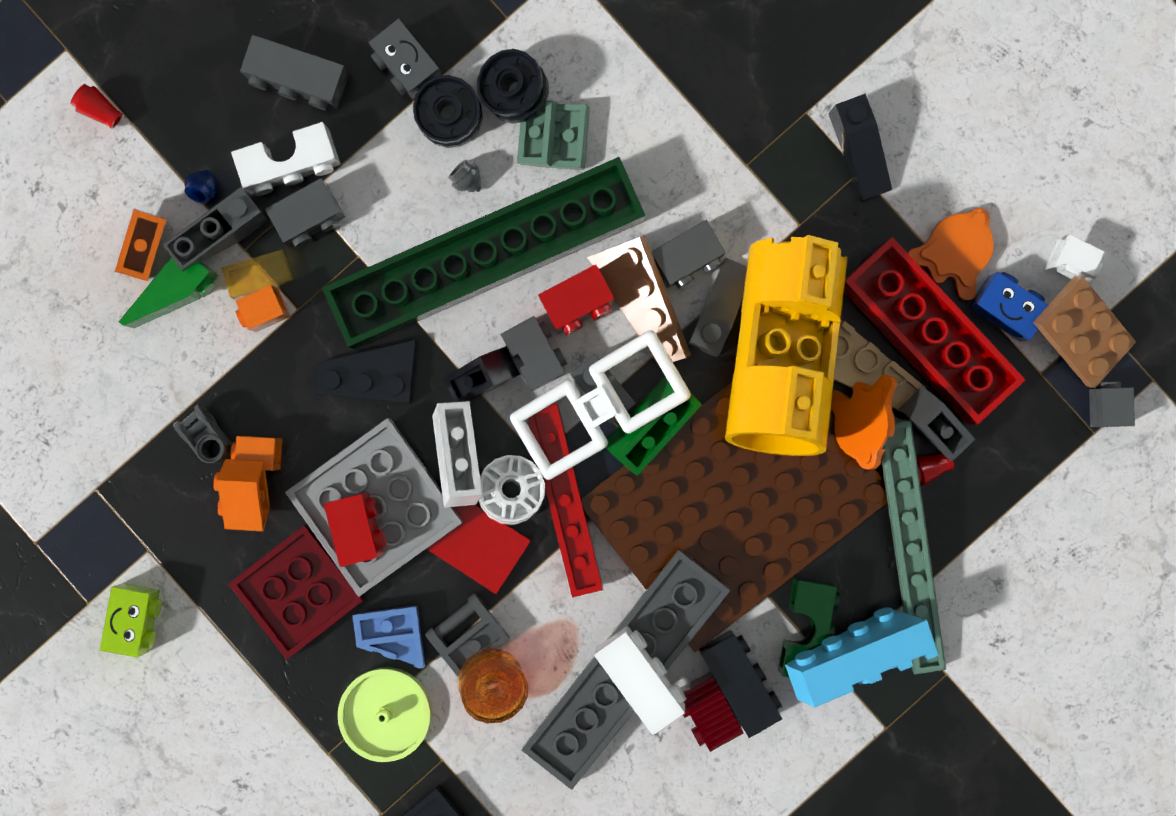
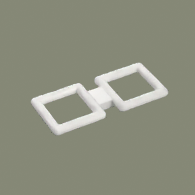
M646 331L589 367V373L595 381L597 388L582 396L572 380H566L510 415L513 426L546 480L553 479L606 448L608 440L599 425L615 416L625 433H632L690 398L691 394L654 331ZM648 346L673 388L674 393L635 416L630 417L605 372ZM567 395L592 441L555 463L550 464L525 420Z

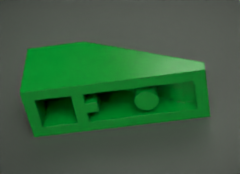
M171 257L118 322L123 326L136 328L195 302L201 296H207L216 285L214 281L219 275L203 262L182 271Z

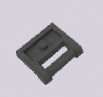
M476 593L467 598L468 602L436 628L432 626L425 632L427 639L459 679L510 639L508 633ZM476 612L481 620L448 646L443 638Z

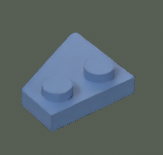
M418 605L361 612L352 615L356 646L370 652L375 651L381 653L384 657L413 664L414 667L419 669L426 666Z

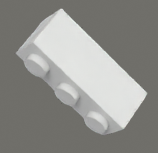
M470 402L437 403L432 418L444 508L476 505L482 496Z
M627 625L596 647L594 656L650 733L654 735L685 713L684 701L686 697L676 683L671 685L664 675L667 671L657 657L652 659L645 650L647 643L637 630L632 632Z

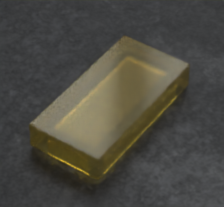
M278 250L221 268L231 299L249 295L269 285L275 287L293 281L284 250Z

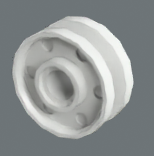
M506 455L496 458L484 468L480 476L482 496L479 499L481 509L489 518L500 524L515 525L527 521L538 511L544 499L545 482L541 471L532 461L522 456ZM508 482L515 483L519 487L520 493L515 498H508L503 494L502 486Z

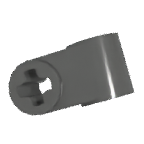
M197 404L194 407V412L183 421H176L173 427L202 462L222 464L225 459L231 458L232 442L218 426L212 414L203 405ZM214 441H217L220 445V452L214 458L210 454V446Z

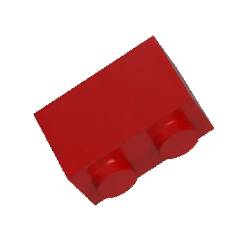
M369 492L324 503L339 567L378 558L385 554L383 549L386 548L385 534L382 529L378 530L375 518L378 516V507L373 497L370 498Z

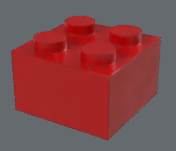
M597 264L538 294L540 302L557 334L564 331L566 336L583 328L582 321L590 317L596 321L610 314L611 306L614 305L615 300Z

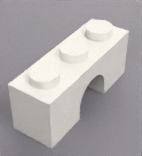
M323 122L293 131L296 149L293 156L284 162L274 161L270 149L262 142L232 151L231 154L243 189L250 194H255V196H261L271 193L275 186L284 183L285 186H292L303 182V177L314 173L316 176H323L333 172V167L341 164L329 128Z

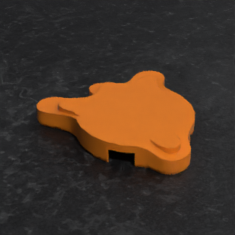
M975 208L968 213L948 216L935 226L925 244L911 249L907 253L919 266L927 268L931 279L936 284L943 283L948 277H951L954 280L958 298L962 301L972 300L976 296L977 276L988 264L993 254L994 243L989 227L990 216L982 208Z
M882 375L872 386L863 382H856L853 386L851 398L841 391L833 390L831 410L835 416L834 430L836 440L840 448L846 454L856 459L864 469L874 470L879 467L882 455L886 450L882 448L888 437L894 436L895 420L891 403L897 387V381L893 376Z

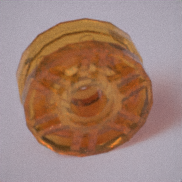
M488 649L478 652L463 664L458 674L457 688L466 712L475 720L487 724L501 723L514 717L523 708L527 700V680L519 661L508 652L500 649ZM498 683L495 688L487 689L489 685Z

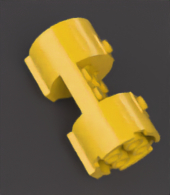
M807 235L804 238L791 237V242L784 241L780 243H774L773 238H766L756 241L750 246L725 440L730 444L752 451L788 456H812L826 452L848 258L847 256H841L838 242Z

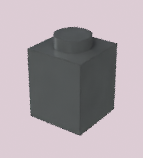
M1101 382V389H1089L1090 427L1135 426L1134 388H1121V382Z

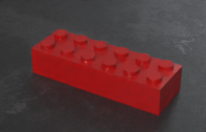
M893 237L882 243L845 278L844 293L966 424H979L1025 381L1024 377Z

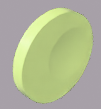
M393 667L374 668L359 675L343 693L338 707V725L345 742L358 755L376 762L396 761L415 751L424 740L432 717L431 702L423 685L413 675Z

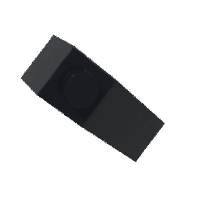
M866 93L836 104L828 115L861 201L863 202L891 191L892 185L877 122Z

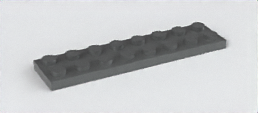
M678 549L609 638L627 625L632 632L637 630L647 643L645 648L652 659L657 657L667 671L731 590L681 549ZM595 656L521 750L571 790L634 713L631 705Z

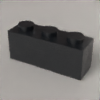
M729 630L699 649L748 738L782 720L778 710L783 706L775 692L772 690L768 693L762 684L767 678L758 662L752 665L746 654L751 652L742 634L736 637L732 630Z

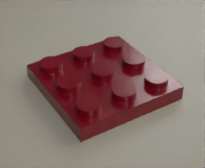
M307 524L303 525L228 584L286 660L365 600L362 595L357 596Z

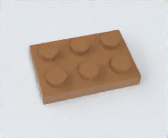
M1075 275L1033 322L1082 382L1091 388H1096L1136 343L1083 276Z

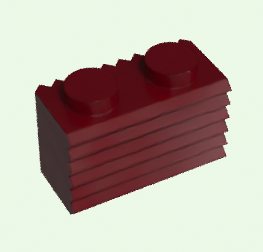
M711 672L680 687L686 697L684 701L685 713L683 716L684 718L691 716L696 726L691 731L699 746L706 744L711 752L744 734Z

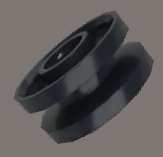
M517 49L501 50L492 55L481 67L477 78V92L482 103L502 121L513 124L526 122L540 112L545 106L549 94V82L544 70L528 53ZM518 82L514 90L508 91L512 83Z
M451 75L437 76L425 82L416 93L413 103L414 120L424 136L435 145L445 148L460 147L471 141L480 130L483 119L482 106L472 86L463 79ZM446 106H454L456 108L455 114L450 118L441 117V111Z

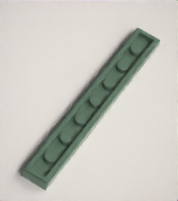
M910 419L895 421L894 436H889L882 448L886 449L882 455V467L903 612L928 621L939 655L929 660L925 658V655L911 660L913 667H911L912 672L915 675L946 670L912 424Z

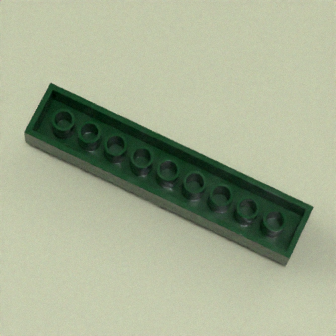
M617 157L322 287V290L347 347L357 349L643 223L646 215L620 157Z

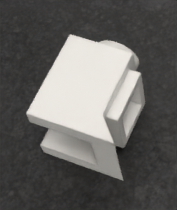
M1068 235L1066 240L1058 239L1043 271L1056 267L1058 268V273L1070 279L1075 275L1095 279L1103 267L1101 259L1105 251L1072 235Z

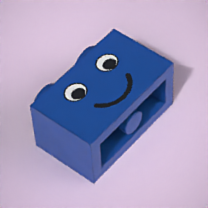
M997 272L989 275L968 308L1018 341L1031 340L1038 330L1033 322L1048 306L1044 303L1045 298L1036 291H1026L1017 285L1019 281L1014 276L1006 272Z

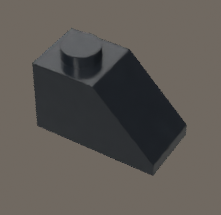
M507 346L477 357L443 379L454 401L465 402L505 384L519 376L520 373Z

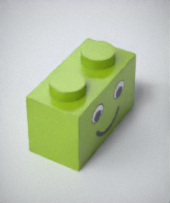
M126 583L112 586L99 651L137 658L148 653L156 639V631L153 630V625L162 607V600L159 599L160 590Z

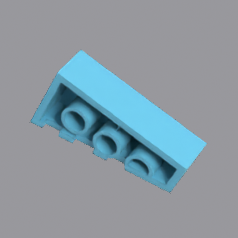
M887 607L875 611L874 616L865 621L851 624L848 630L840 635L824 639L820 646L798 653L794 660L785 664L797 700L815 708L853 692V685L856 683H875L882 680L880 674L894 668L903 671L913 667L911 661L925 655V658L929 660L939 655L926 619Z

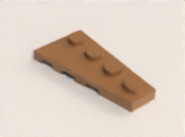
M645 235L587 257L592 266L597 264L613 297L639 336L648 330L654 331L672 362L691 355ZM647 346L648 351L650 352V354L652 355V357H653L654 360L656 361L655 357L653 356L652 352L650 351L649 347Z

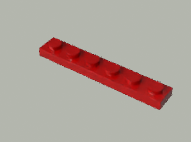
M558 403L549 405L528 418L530 429L550 464L570 454ZM574 466L551 480H546L543 477L572 597L602 591L604 587Z

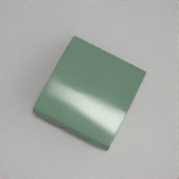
M546 100L545 106L536 116L526 122H520L517 163L535 167L585 170L590 107L587 104H556L552 100Z

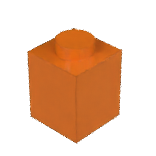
M272 285L235 300L239 308L235 311L236 316L242 327H247L250 331L258 332L291 317L279 289Z
M236 436V442H233L231 446V459L264 461L265 470H281L283 438Z

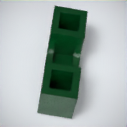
M794 577L789 609L795 613L808 615L811 621V629L809 634L802 640L791 641L783 639L778 671L782 676L789 677L785 664L794 660L798 653L812 650L820 646L824 639L834 636L835 625L831 624L833 611L837 612L839 608L840 593L836 592L837 587L832 583Z

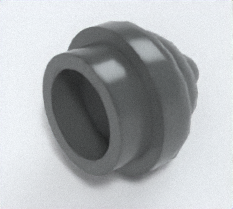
M467 160L462 161L448 177L453 182L452 186L458 191L479 192L481 190L479 167L475 163L470 164Z

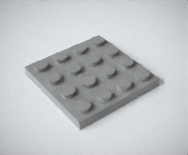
M391 418L385 419L285 492L358 597L464 522L454 507L444 508L442 490ZM369 492L370 498L373 497L377 503L378 516L375 518L378 530L382 529L385 534L386 548H383L385 554L378 558L339 567L324 503Z

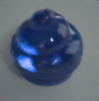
M209 170L191 173L184 182L185 194L195 202L207 203L217 193V184Z

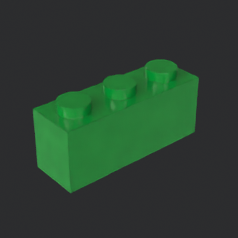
M666 376L631 412L630 417L635 416L674 393ZM691 394L687 401L632 433H625L621 426H619L607 439L608 445L606 449L621 464L638 476L702 404Z

